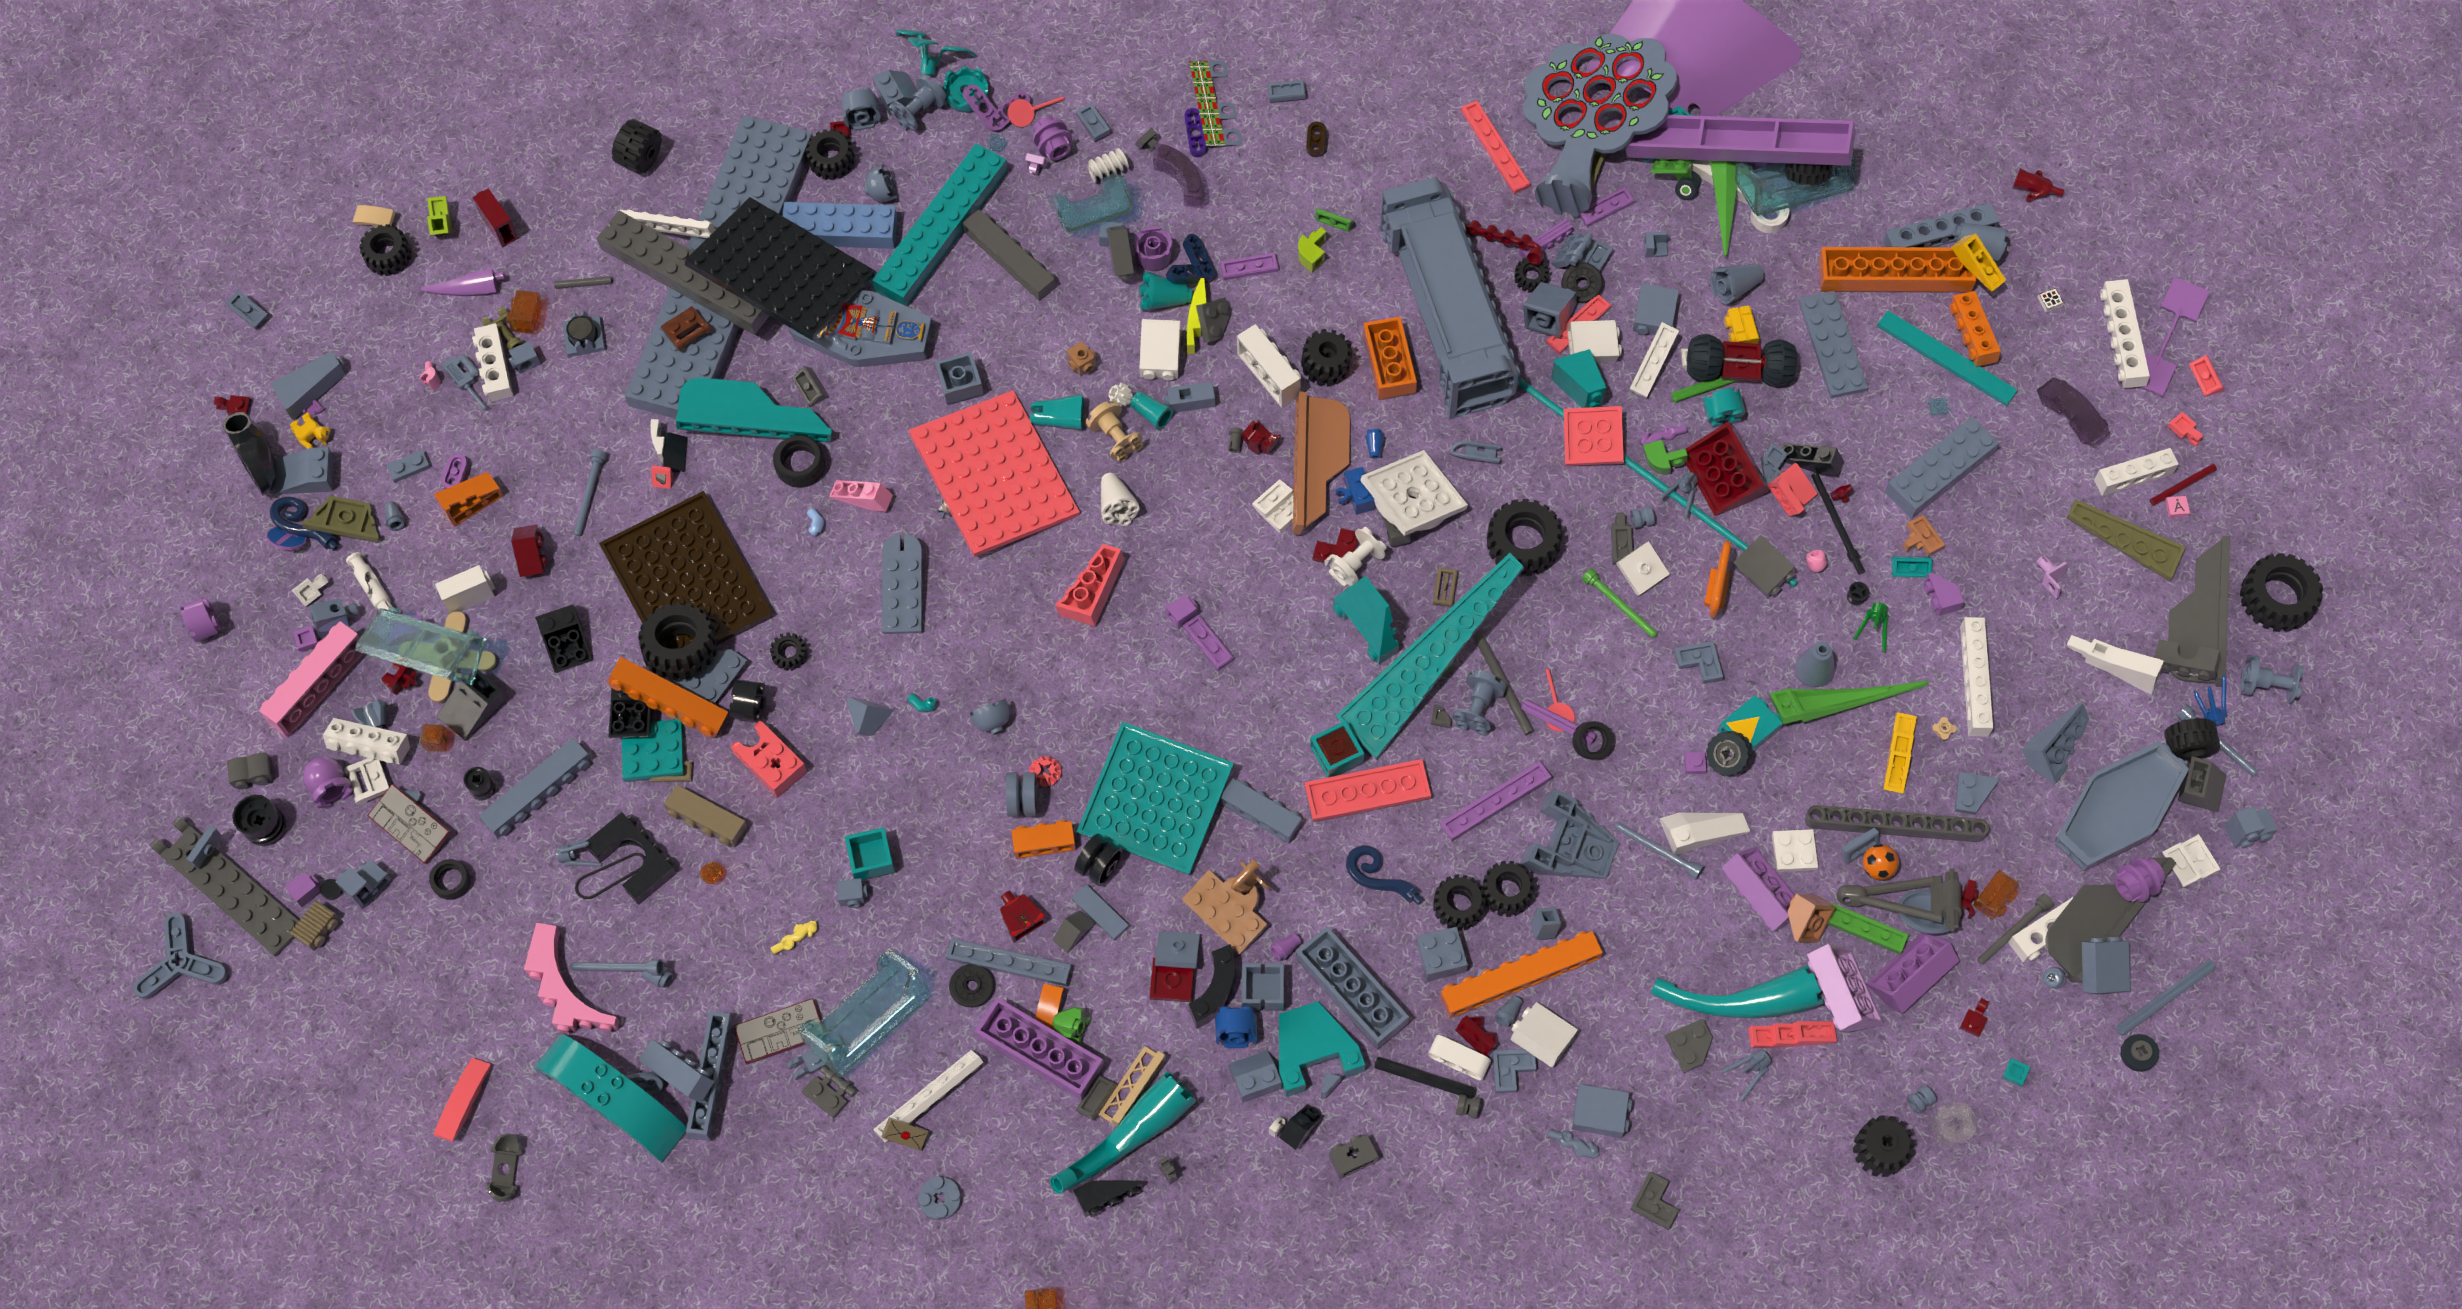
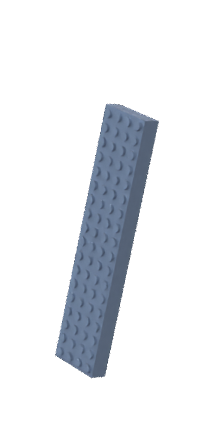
M742 115L698 221H709L717 229L749 197L783 216L784 202L792 201L808 162L806 148L807 142L813 136L812 132ZM692 236L687 248L695 251L707 238ZM670 288L626 391L625 398L628 406L676 419L680 390L684 383L693 378L719 379L740 327ZM693 306L709 325L711 332L708 334L704 333L684 346V349L679 352L662 331L661 325ZM698 326V327H696L695 329H693L692 331L688 332L687 334H685L684 336H682L681 338H679V340H681L682 338H684V337L687 336L688 334L692 333L693 331H695L696 329H698L700 326Z

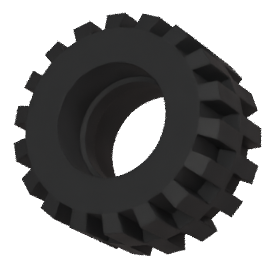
M824 129L821 133L819 131L815 133L816 136H811L806 148L811 171L815 172L818 177L822 175V179L825 180L827 177L830 180H834V177L839 179L842 178V174L847 175L848 170L853 168L852 164L855 161L852 144L846 134L842 135L840 130L835 132V129H830V131ZM828 151L839 152L837 155L830 158L822 156L824 153Z
M1785 163V174L1789 180L1798 184H1822V182H1827L1831 178L1833 165Z
M381 224L377 228H370V232L366 231L364 233L365 237L361 238V244H359L360 253L367 267L373 273L377 272L381 276L383 273L385 276H390V273L395 275L397 274L396 271L404 270L403 266L409 264L408 260H411L410 253H412L410 245L400 229L398 230L396 226L393 225L391 227L390 224L382 226ZM393 246L389 252L378 254L379 250L383 247Z
M2194 718L2179 721L2167 727L2164 732L2167 746L2177 758L2189 760L2192 756L2197 758L2207 757L2217 752L2221 747L2216 723L2210 719Z
M1501 861L1500 865L1496 863L1493 865V869H1488L1487 874L1484 876L1482 890L1485 892V905H1490V911L1494 912L1497 910V915L1502 916V913H1506V917H1510L1511 913H1514V916L1519 915L1520 910L1524 912L1526 907L1530 905L1534 892L1532 874L1528 875L1529 870L1527 868L1522 869V864L1514 865V861L1506 864V861ZM1502 881H1511L1519 887L1520 892L1515 896H1504L1498 892L1496 885Z
M1459 874L1454 875L1453 879L1449 876L1446 878V882L1442 880L1439 887L1436 888L1433 910L1436 911V918H1440L1442 925L1446 923L1448 929L1453 926L1457 927L1458 931H1460V927L1468 930L1469 925L1474 927L1476 922L1481 920L1486 898H1484V890H1481V884H1475L1476 880L1474 878L1469 880L1467 875H1463V878H1460ZM1460 894L1470 900L1471 906L1466 910L1459 911L1453 909L1447 900L1453 895Z

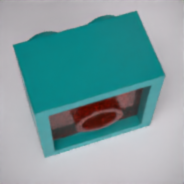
M1346 720L1310 737V748L1327 778L1337 776L1364 763L1365 753Z

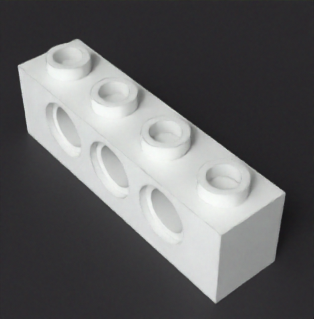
M497 324L474 328L475 336L472 339L475 348L478 347L479 351L476 352L478 364L481 363L482 368H479L481 379L485 381V384L482 385L485 396L488 395L491 402L514 396L502 338Z
M2171 448L2100 469L2094 481L2101 495L2105 496L2173 475L2179 464Z
M2073 897L2011 937L2008 943L2022 962L2028 959L2033 961L2041 955L2040 951L2046 948L2047 927L2054 923ZM2031 938H2037L2040 944L2033 943Z

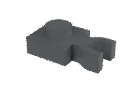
M1166 1156L1159 1160L1158 1168L1169 1184H1172L1177 1180V1168L1172 1161H1168Z

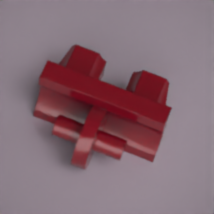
M397 657L392 665L394 669L398 670L396 674L392 675L387 672L381 679L391 693L397 696L402 688L407 690L410 685L413 687L417 686L418 682L415 680L417 676L415 669L417 666L409 657L406 660Z

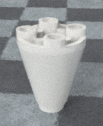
M1107 473L1101 479V515L1103 522L1111 525L1128 526L1131 520L1138 514L1140 510L1139 504L1116 474Z

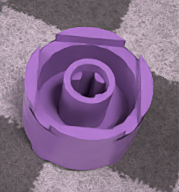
M1155 226L1141 230L1134 241L1135 257L1138 264L1144 270H1160L1167 267L1172 259V240L1169 233Z
M201 597L179 606L188 631H193L194 636L192 638L195 642L218 634L222 630L219 620L212 615L215 611L207 598Z

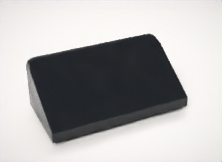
M665 432L663 467L671 468L672 472H684L686 436Z

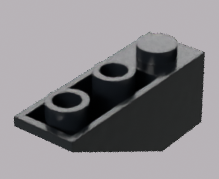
M1783 443L1781 448L1788 453L1783 462L1791 465L1797 463L1800 468L1814 473L1818 472L1820 475L1838 477L1844 461L1836 447Z
M1090 1181L1073 1190L1084 1216L1090 1215V1217H1094L1102 1212L1101 1209L1107 1206L1110 1208L1121 1202V1199L1127 1196L1131 1198L1139 1194V1190L1142 1189L1141 1181Z

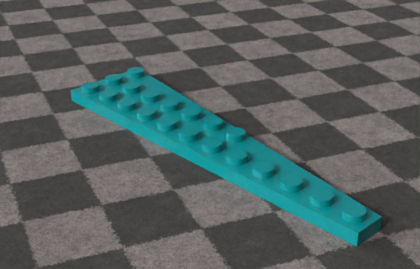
M1511 553L1503 558L1336 715L1340 722L1346 720L1355 738L1376 760L1524 569V566Z

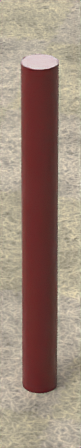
M2215 464L2207 466L2149 500L2152 506L2160 503L2167 497L2176 494L2217 470Z

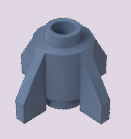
M381 699L351 710L354 719L362 725L381 729L386 725L387 707Z

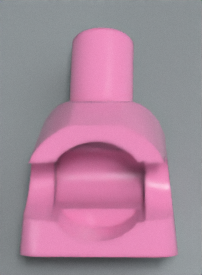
M427 361L425 363V371L419 378L425 385L428 383L430 388L435 390L440 386L441 379L433 368V362Z

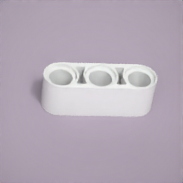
M1440 1035L1435 1037L1428 1052L1430 1058L1477 1080H1483L1491 1063V1060L1483 1054Z

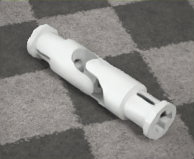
M355 552L348 556L346 559L347 564L353 568L356 579L367 593L375 609L381 613L382 620L389 622L395 619L399 612L391 605L389 596L370 566L364 562L363 555L360 552Z

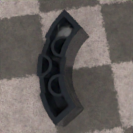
M1231 944L1211 952L1214 965L1212 981L1207 990L1198 999L1188 1004L1196 1029L1211 1022L1216 1014L1219 1013V1009L1224 1007L1231 997L1235 982V959Z

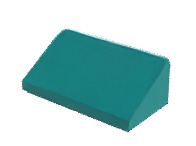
M1891 556L1892 577H1927L1928 573H1932L1933 558Z

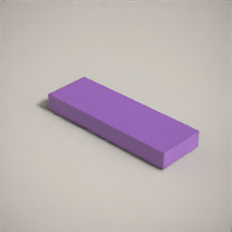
M1623 187L1591 203L1589 210L1580 212L1579 217L1586 227H1589L1634 204L1635 200L1626 187Z
M1275 253L1220 261L1223 281L1279 271Z
M1199 615L1183 625L1184 630L1218 671L1234 660V657Z

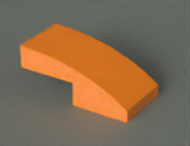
M1043 983L1035 1020L1054 1030L1052 1025L1053 1018L1059 1013L1064 988Z

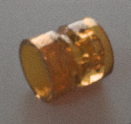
M1043 1288L1042 1292H1039L1037 1289L1025 1290L1026 1309H1057L1056 1289Z

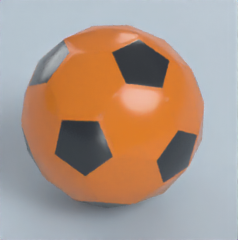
M1884 844L1874 845L1867 849L1863 855V869L1873 879H1889L1896 874L1899 868L1898 855L1890 846Z

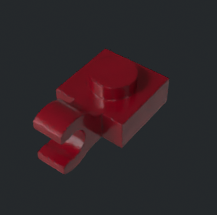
M231 395L230 400L223 397H215L213 404L217 405L216 409L227 410V414L230 416L237 412H245L248 415L251 399L250 397Z
M1970 879L1967 881L1962 895V910L1965 909L1969 912L1968 919H1971L1974 914L1971 901H1975L1978 894V889H1975L1977 881Z
M1981 998L1974 1011L1968 1009L1959 1029L1979 1038L1988 1019L1983 1016V1013L1989 1001Z

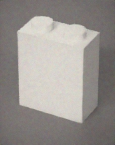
M1615 320L1570 322L1567 328L1570 355L1590 349L1596 363H1613L1621 356V345L1618 344L1617 339L1619 338V327H1616Z
M480 565L435 584L449 613L464 611L495 597L492 591L495 589V586L487 570L482 571Z
M1536 1002L1532 1008L1527 1007L1524 1011L1522 1021H1516L1511 1029L1514 1033L1510 1040L1550 1067H1553L1573 1041L1578 1029Z

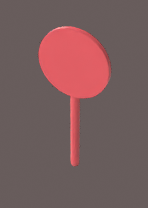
M1064 97L1034 107L1024 99L1015 100L1008 107V118L1015 126L1025 127L1032 122L1034 110L1062 101Z
M1547 668L1546 674L1554 704L1549 706L1548 710L1574 722L1575 715L1571 707L1564 703H1558L1550 669ZM1546 722L1552 730L1563 732V730Z

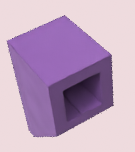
M1928 573L1924 581V589L1926 593L1930 594L1932 609L1937 611L1938 616L1961 610L1964 600L1958 586L1936 574Z

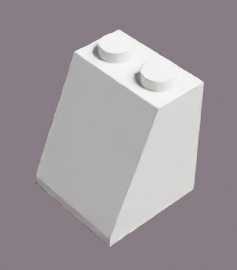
M1142 319L1140 377L1148 380L1154 378H1163L1164 380L1178 379L1181 346L1180 321Z

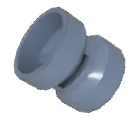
M1651 506L1643 507L1642 510H1630L1634 529L1640 528L1644 524L1647 526L1654 525V514Z
M1922 1085L1918 1088V1092L1911 1093L1906 1098L1910 1107L1917 1114H1921L1925 1111L1926 1106H1931L1937 1101L1934 1093L1926 1085Z

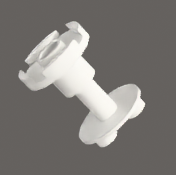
M1367 527L1355 531V535L1361 545L1353 553L1348 551L1342 558L1331 554L1324 562L1325 566L1329 564L1331 568L1329 573L1343 586L1346 584L1352 586L1359 581L1355 572L1362 566L1361 561L1369 553L1378 559L1385 557V544L1380 540L1377 541Z

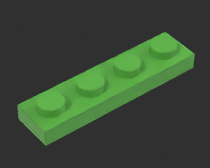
M1831 903L1836 907L1827 925L1899 955L1902 953L1909 934Z

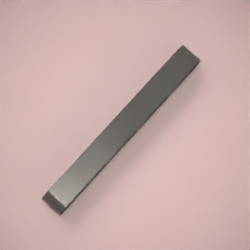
M1824 805L1811 806L1804 819L1805 824L1812 829L1866 833L1875 827L1879 834L1966 842H1980L1989 831L1987 821L1980 818ZM1810 815H1817L1819 820L1813 819ZM1831 816L1838 817L1840 821L1832 820ZM1851 818L1859 819L1860 823H1854ZM1872 819L1878 820L1880 825L1874 824ZM1892 821L1899 822L1901 826L1893 825ZM1912 823H1918L1921 828L1914 827ZM1933 824L1939 825L1942 830L1935 829ZM1953 826L1960 827L1962 831H1956ZM1974 828H1979L1982 833L1975 832Z

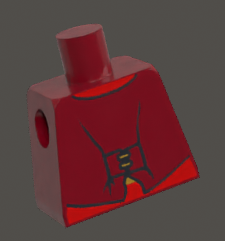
M1007 891L1001 896L1005 905L1000 908V913L1013 943L1047 923L1045 915L1025 894L1015 898L1011 891Z

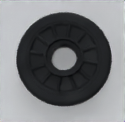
M1579 262L1575 266L1571 265L1564 272L1561 280L1562 288L1576 292L1577 303L1589 302L1599 295L1603 285L1600 271L1594 265L1586 262ZM1580 278L1587 280V285L1583 288L1577 286V281Z
M967 964L958 968L953 973L949 982V991L954 1001L959 1005L969 1008L978 1007L986 1003L992 996L994 979L986 968ZM969 981H975L977 988L970 991L966 989V984Z

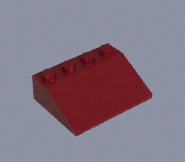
M1730 422L1723 424L1685 449L1687 453V462L1685 464L1689 471L1696 475L1698 479L1696 484L1714 516L1754 501L1770 491L1767 482L1736 427Z

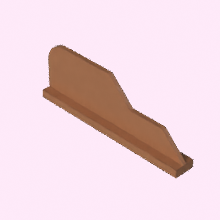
M1299 391L1295 402L1292 534L1300 535L1302 530L1325 514L1326 482L1349 466L1350 414L1348 409L1337 400L1309 397L1307 392Z

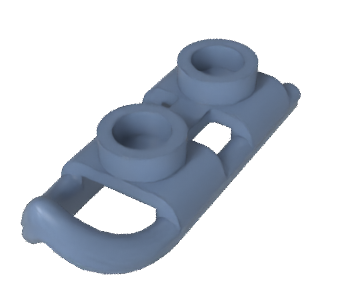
M1460 441L1451 447L1449 453L1464 459L1499 463L1500 458H1496V450H1501V446ZM1460 445H1466L1465 453L1454 452V450ZM1477 447H1484L1485 451H1478Z

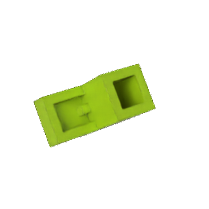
M447 196L427 198L430 215L427 216L429 234L451 233L452 219L449 214Z
M1322 227L1317 231H1313L1308 238L1302 235L1298 241V259L1311 273L1325 261V252L1319 248L1326 241V230Z

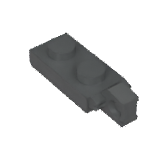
M1617 513L1615 523L1611 524L1612 565H1617L1618 561L1632 552L1631 526L1629 523H1625V513Z

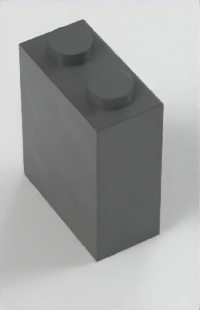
M1125 225L1106 228L1113 273L1120 279L1128 278L1130 274L1134 273L1127 228Z
M1762 535L1733 562V566L1767 598L1770 595L1775 596L1781 590L1780 586L1785 581L1789 582L1795 576V566Z

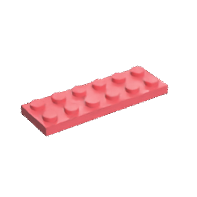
M1422 759L1304 782L1313 822L1431 799Z

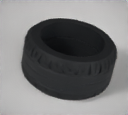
M794 435L784 439L776 447L773 454V464L777 476L782 482L791 487L802 488L819 480L825 469V457L821 446L813 438L804 435ZM797 451H807L815 456L812 465L803 471H790L783 466L786 458Z

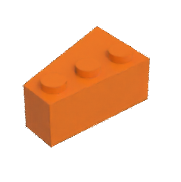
M489 472L434 493L442 511L454 527L504 497Z

